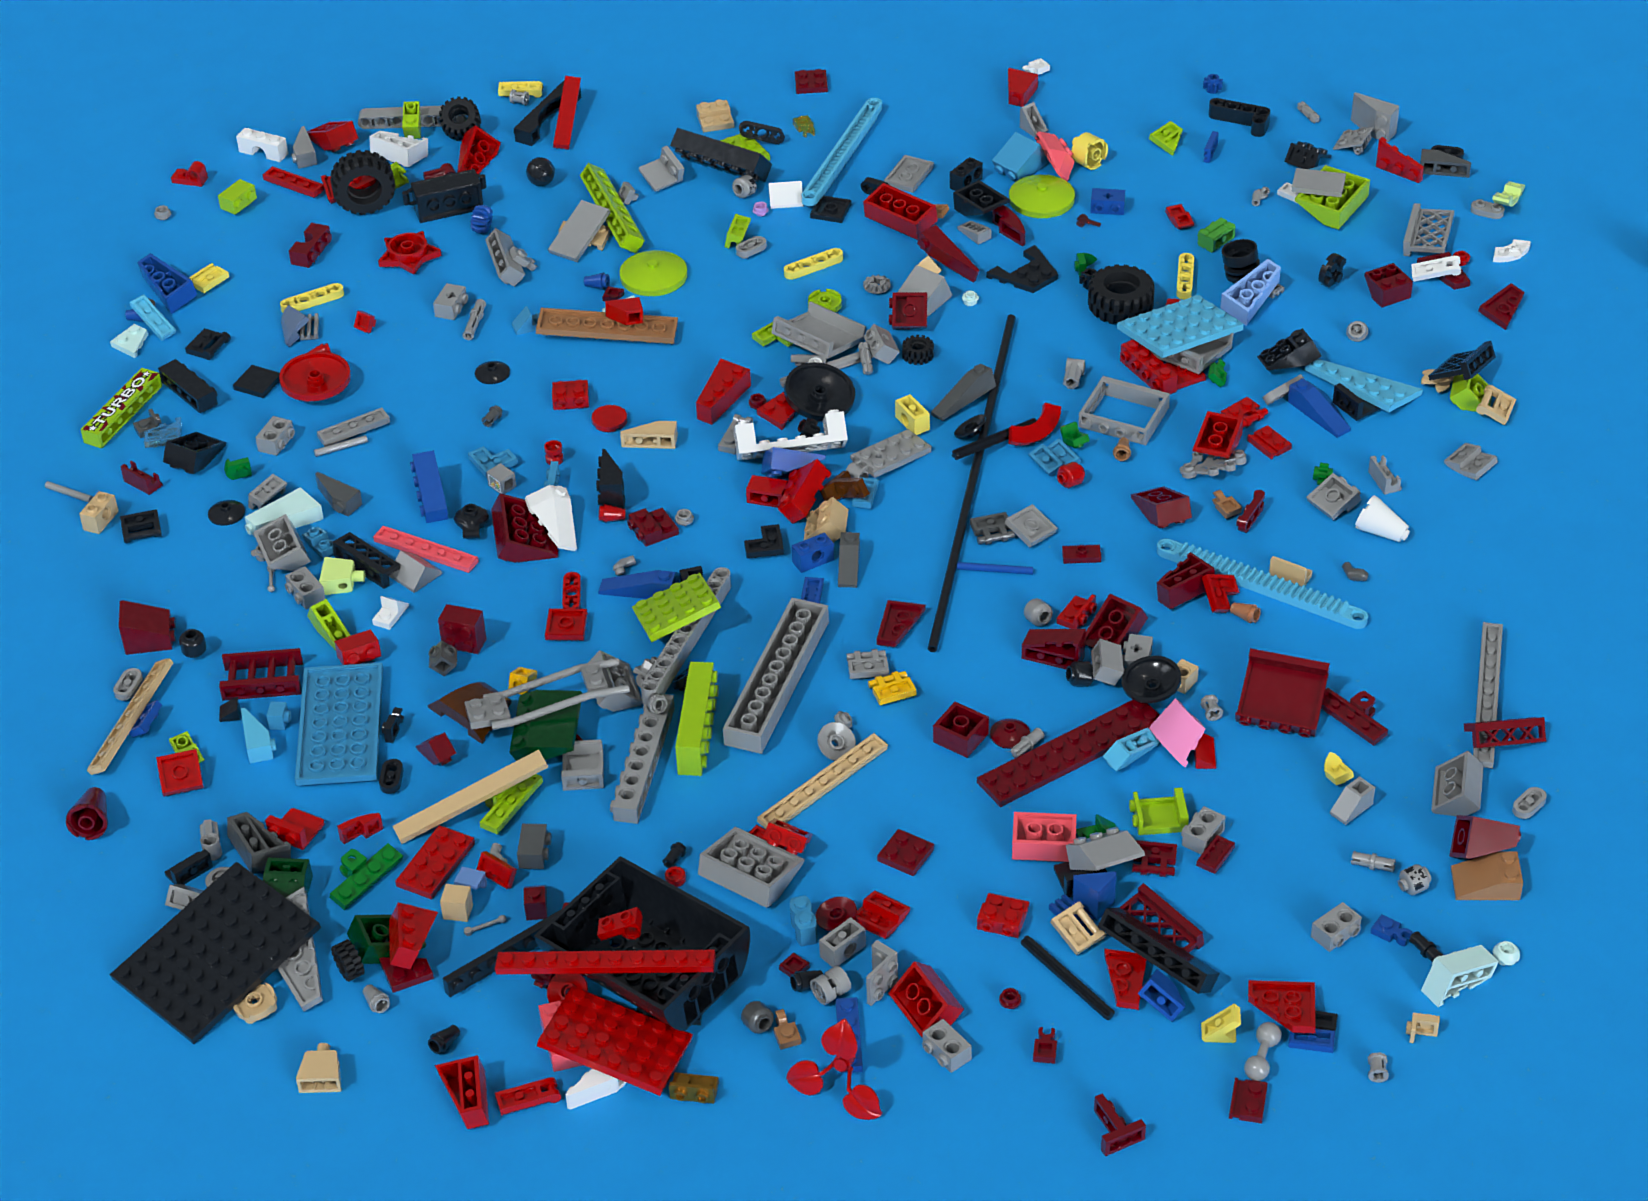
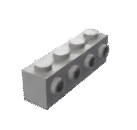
M495 228L485 239L498 277L505 284L515 287L523 279L525 273L522 266L512 260L509 250L514 244L511 237Z

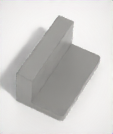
M184 884L170 885L165 905L182 910L204 890Z

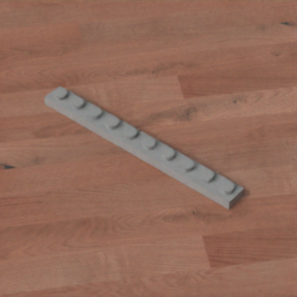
M1483 622L1475 722L1497 720L1503 624ZM1479 731L1480 743H1484L1489 736L1484 731ZM1495 746L1473 748V756L1484 765L1483 767L1493 769Z

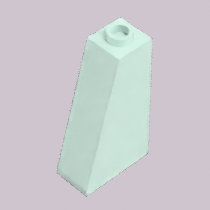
M300 487L245 516V529L249 535L252 534L255 537L254 531L285 514L294 527L298 528L323 520L322 508L315 499Z

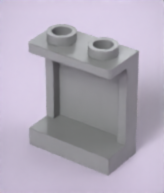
M601 739L575 741L574 751L563 754V771H561L563 791L604 788V761Z

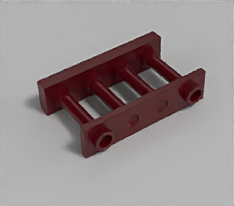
M300 648L222 654L225 671H229L228 681H220L219 684L222 701L231 700L235 697H238V699L301 695L299 675H295V665H303ZM287 666V676L275 677L276 667ZM268 667L267 678H256V668ZM248 669L247 679L236 680L237 670Z

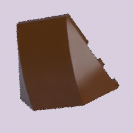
M476 682L450 692L429 704L428 708L441 717L446 714L468 729L469 736L483 744L487 733L492 731V726L471 730L464 702L472 699H482L483 694L498 691L485 682ZM505 698L507 707H509L512 702L509 698Z

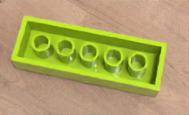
M690 662L675 746L678 775L702 776L703 768H707V756L705 754L709 753L710 742L708 741L712 737V727L710 725L714 724V713L712 711H716L717 704L714 698L718 697L719 685H715L718 679V671H714L713 662Z

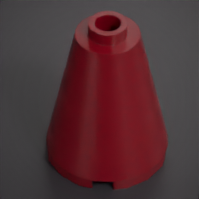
M97 787L89 788L69 810L66 816V826L74 836L85 837V840H93L104 834L108 825L105 792Z

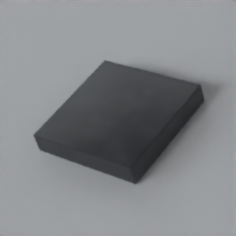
M823 196L814 205L810 218L842 223L851 206V200Z
M251 365L233 384V389L264 398L280 381V373Z

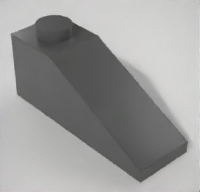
M1422 149L1420 164L1424 166L1423 174L1469 178L1471 162L1439 150Z
M317 472L315 474L318 489L336 512L350 516L362 505L360 490Z
M841 532L838 587L857 588L860 533Z

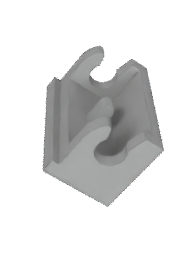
M1371 456L1368 472L1384 495L1401 491V479L1398 475L1395 478L1386 466L1385 456H1381L1379 463H1377L1376 456Z
M272 474L249 493L248 507L252 510L256 505L258 510L264 507V504L280 492L282 495L285 492L287 482Z

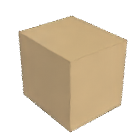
M445 885L440 900L444 920L468 922L473 907L470 886Z

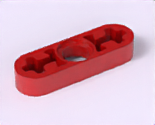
M568 572L563 577V609H580L581 578L577 572ZM570 592L576 593L575 595H567Z

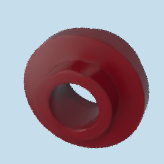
M759 393L753 394L749 399V406L756 410L767 403L764 395Z
M1007 988L1000 994L999 1002L1004 1008L1013 1009L1020 1005L1021 995L1016 989Z

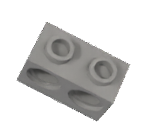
M272 416L255 437L258 451L277 456L294 436L295 430L292 420Z
M305 566L285 575V588L289 594L292 593L297 604H301L305 609H308L325 600L323 586Z
M1204 806L1199 813L1196 812L1190 824L1184 826L1181 832L1183 837L1182 846L1202 855L1216 835L1220 836L1224 832L1226 816Z
M1342 902L1312 923L1311 938L1330 952L1334 948L1342 946L1347 939L1355 937L1360 932L1361 916Z
M944 1019L923 1031L922 1046L928 1054L931 1053L937 1059L939 1065L945 1067L949 1072H954L972 1060V1045Z

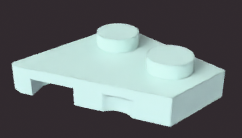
M133 324L110 341L111 347L136 358L138 349L142 348L143 341L148 336L147 329Z

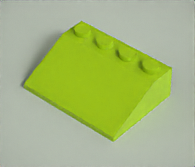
M1325 165L1320 171L1346 173L1342 197L1299 193L1295 197V202L1323 225L1339 230L1369 196L1370 179Z

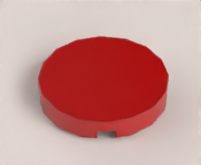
M617 405L601 406L592 413V424L599 431L614 432L619 427L620 429L623 428L627 423L625 409Z

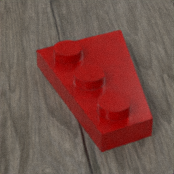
M1381 137L1378 143L1376 167L1420 183L1423 178L1424 166L1410 156L1400 153L1398 151L1399 148L1395 145L1392 147L1386 142L1387 140L1384 137Z
M1104 949L1116 1006L1138 1010L1141 998L1138 992L1143 986L1147 960L1137 953Z

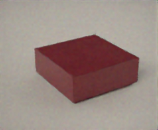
M794 952L779 965V970L789 977L795 971H807L810 968V963Z

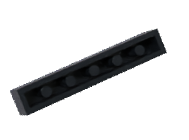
M1106 908L1098 924V928L1196 993L1201 994L1212 991L1220 974L1219 972L1121 908Z

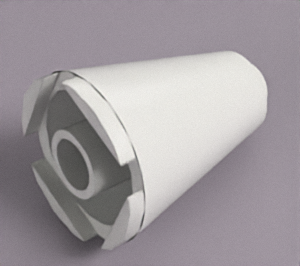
M1375 495L1372 496L1367 502L1369 505L1365 509L1363 508L1355 528L1393 541H1405L1410 533L1408 530L1409 526Z

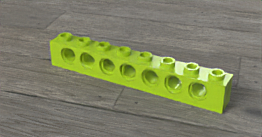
M588 163L580 174L583 183L595 204L610 210V214L605 221L619 246L637 253L645 241L604 169Z

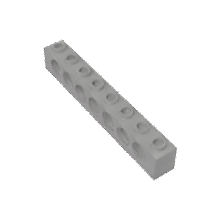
M663 695L667 700L668 707L661 714L652 713L647 705L643 707L644 713L640 714L639 728L635 729L634 742L630 744V755L625 759V770L621 771L620 785H617L615 789V800H612L610 804V812H613L614 821L634 824L639 822L675 710L674 695Z

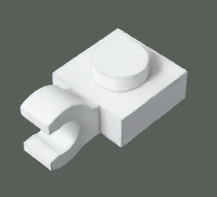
M1040 58L1028 62V65L1023 66L1022 69L1030 73L1043 74L1050 71V65Z

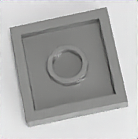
M1033 504L1006 518L1005 524L1029 547L1052 536L1058 529Z

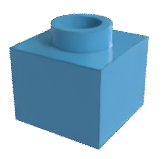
M270 702L266 715L269 729H286L287 722L291 720V711L288 710L286 702Z

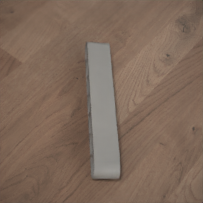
M420 106L421 127H441L439 120V111H442L441 106ZM403 107L364 108L359 112L358 125L362 129L402 128ZM456 115L452 122L457 124L463 123L467 120V115Z

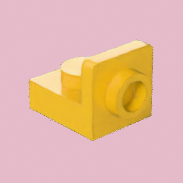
M518 667L510 673L508 689L535 680L537 678V670Z

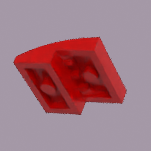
M873 891L864 898L863 906L857 910L854 920L863 926L865 930L887 939L905 919L910 911V907L877 891Z

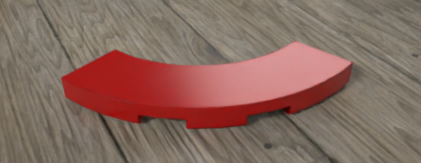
M1045 402L1042 405L1041 415L1036 422L1028 426L1012 425L1009 428L1008 444L1023 446L1043 440L1056 427L1061 414V406Z

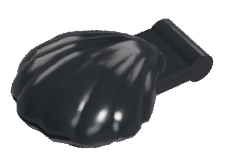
M475 504L465 505L454 516L455 523L463 529V539L480 538V528L489 519L487 510Z

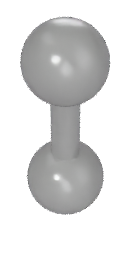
M1272 1022L1262 1023L1256 1031V1037L1260 1043L1258 1053L1248 1058L1244 1065L1245 1074L1251 1080L1261 1081L1269 1074L1270 1066L1265 1059L1268 1049L1277 1045L1281 1040V1030Z

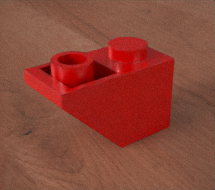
M640 298L605 301L606 317L624 325L643 323V308Z

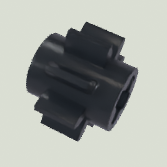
M1092 268L1084 270V272H1081V276H1079V283L1083 284V287L1088 290L1089 280L1097 271Z
M813 418L803 419L798 425V431L801 433L800 436L805 435L808 438L819 433L818 421Z

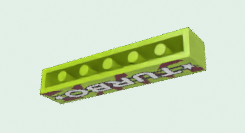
M141 368L80 429L83 442L102 449L162 387L159 372Z

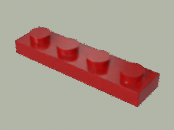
M273 166L263 174L265 181L313 198L325 190L322 183Z

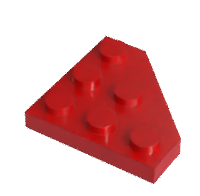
M1248 981V1002L1292 1033H1315V982Z

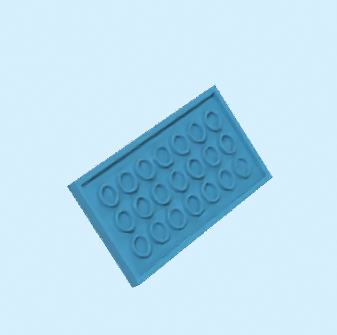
M382 662L304 668L295 772L296 786L377 780L383 680Z

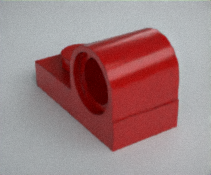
M194 161L188 170L177 169L172 175L171 180L172 183L202 187L208 179V174L203 163Z

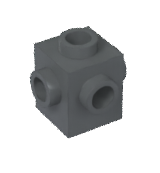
M440 641L430 649L429 668L445 676L457 666V649L452 645Z

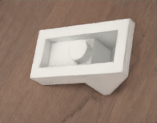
M381 596L382 608L372 619L373 625L390 630L409 607V603Z

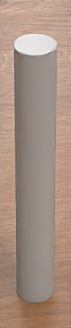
M366 435L315 449L314 454L317 457L368 442Z
M49 481L45 483V488L88 503L93 498V496Z

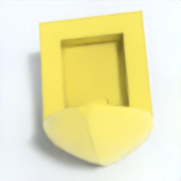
M1329 752L1324 763L1325 776L1336 786L1354 778L1353 771L1342 762L1341 758L1335 753Z

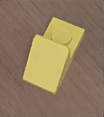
M1232 1004L1201 1023L1202 1041L1235 1043L1236 1028L1241 1025L1240 1007Z

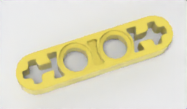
M832 248L790 263L784 267V277L793 280L836 265L843 261V251L839 248Z
M1182 253L1179 256L1176 295L1179 299L1183 300L1192 296L1194 256L1190 253Z
M333 283L286 298L280 302L281 312L283 313L288 305L297 311H302L339 299L344 296L343 285Z

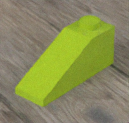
M327 599L309 608L307 617L317 632L336 651L334 641L351 635Z

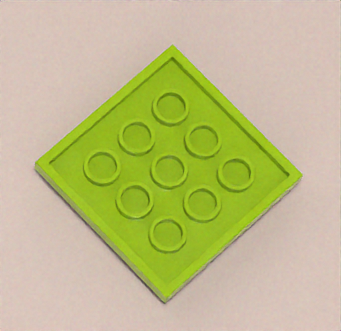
M701 573L692 574L686 580L674 583L669 589L658 591L652 597L640 600L632 606L635 615L651 642L721 608L719 601Z

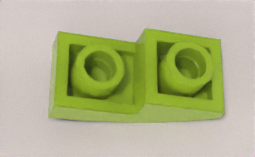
M188 731L169 738V743L175 753L197 749L199 763L204 761L196 743H193Z

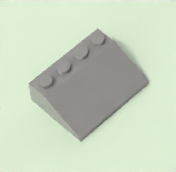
M734 827L700 854L698 875L768 908L782 895L803 865L804 859L780 847L770 845L767 841L738 827Z

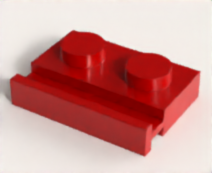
M1268 425L1255 431L1253 435L1249 434L1247 437L1249 443L1270 459H1273L1275 455L1279 456L1291 450L1292 443Z

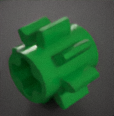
M1320 463L1319 467H1314L1313 480H1317V485H1320L1333 473V468H1329L1328 463Z

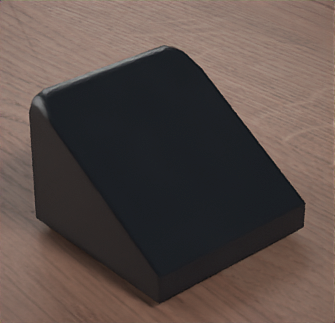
M238 697L220 706V722L240 720Z

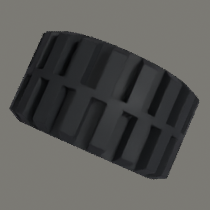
M457 96V99H454V97L450 98L451 101L447 100L445 106H441L442 111H439V120L445 134L449 135L451 139L455 138L456 141H460V139H463L464 134L476 125L480 128L481 119L477 106L471 99L468 101L466 97L461 99V96ZM465 114L468 116L467 120L463 123L457 124L452 122L456 115Z

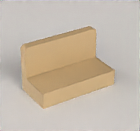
M1272 556L1270 559L1269 573L1271 576L1277 575L1279 579L1283 577L1285 581L1291 580L1293 584L1297 582L1301 587L1306 585L1312 577V570L1275 556Z

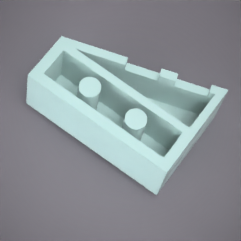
M1482 945L1438 956L1432 962V967L1421 991L1437 1007L1444 1005L1443 1000L1446 998L1460 996L1459 991L1466 987L1472 989L1490 979L1499 961Z

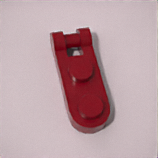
M1262 490L1254 491V499L1249 505H1246L1243 515H1239L1236 522L1239 531L1247 533L1264 508L1263 500L1265 498V492Z

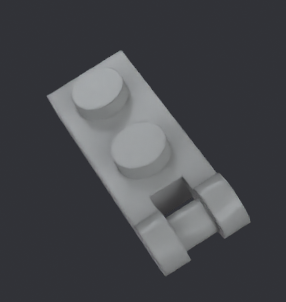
M735 414L732 423L718 444V451L736 454L733 434L735 425H738V422L741 421L753 423V418H743L741 415Z

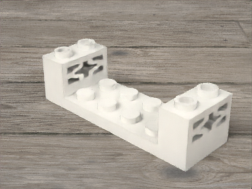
M830 410L825 414L823 419L824 433H817L813 437L808 438L805 435H801L793 440L779 438L777 442L763 440L759 441V444H756L754 424L749 423V421L738 422L733 432L737 461L763 458V453L772 447L802 452L845 447L848 438L844 411Z

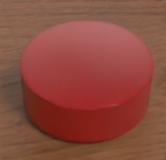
M677 866L668 868L665 872V881L676 887L683 885L686 881L684 869Z

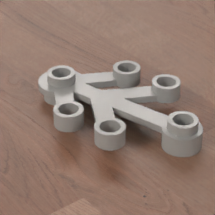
M1235 450L1229 458L1216 459L1219 456L1209 455L1203 463L1198 464L1203 461V453L1194 452L1192 453L1191 462L1185 463L1180 467V473L1183 478H1194L1197 474L1216 476L1219 474V470L1231 472L1236 470V465H1243L1247 462L1246 454L1243 450Z

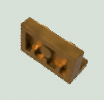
M674 1072L673 1081L669 1083L670 1099L714 1104L719 1078L716 1076Z

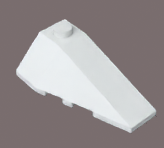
M548 485L527 495L525 501L532 515L536 514L539 518L538 523L547 528L548 536L559 549L576 551L577 545L572 506L567 488Z

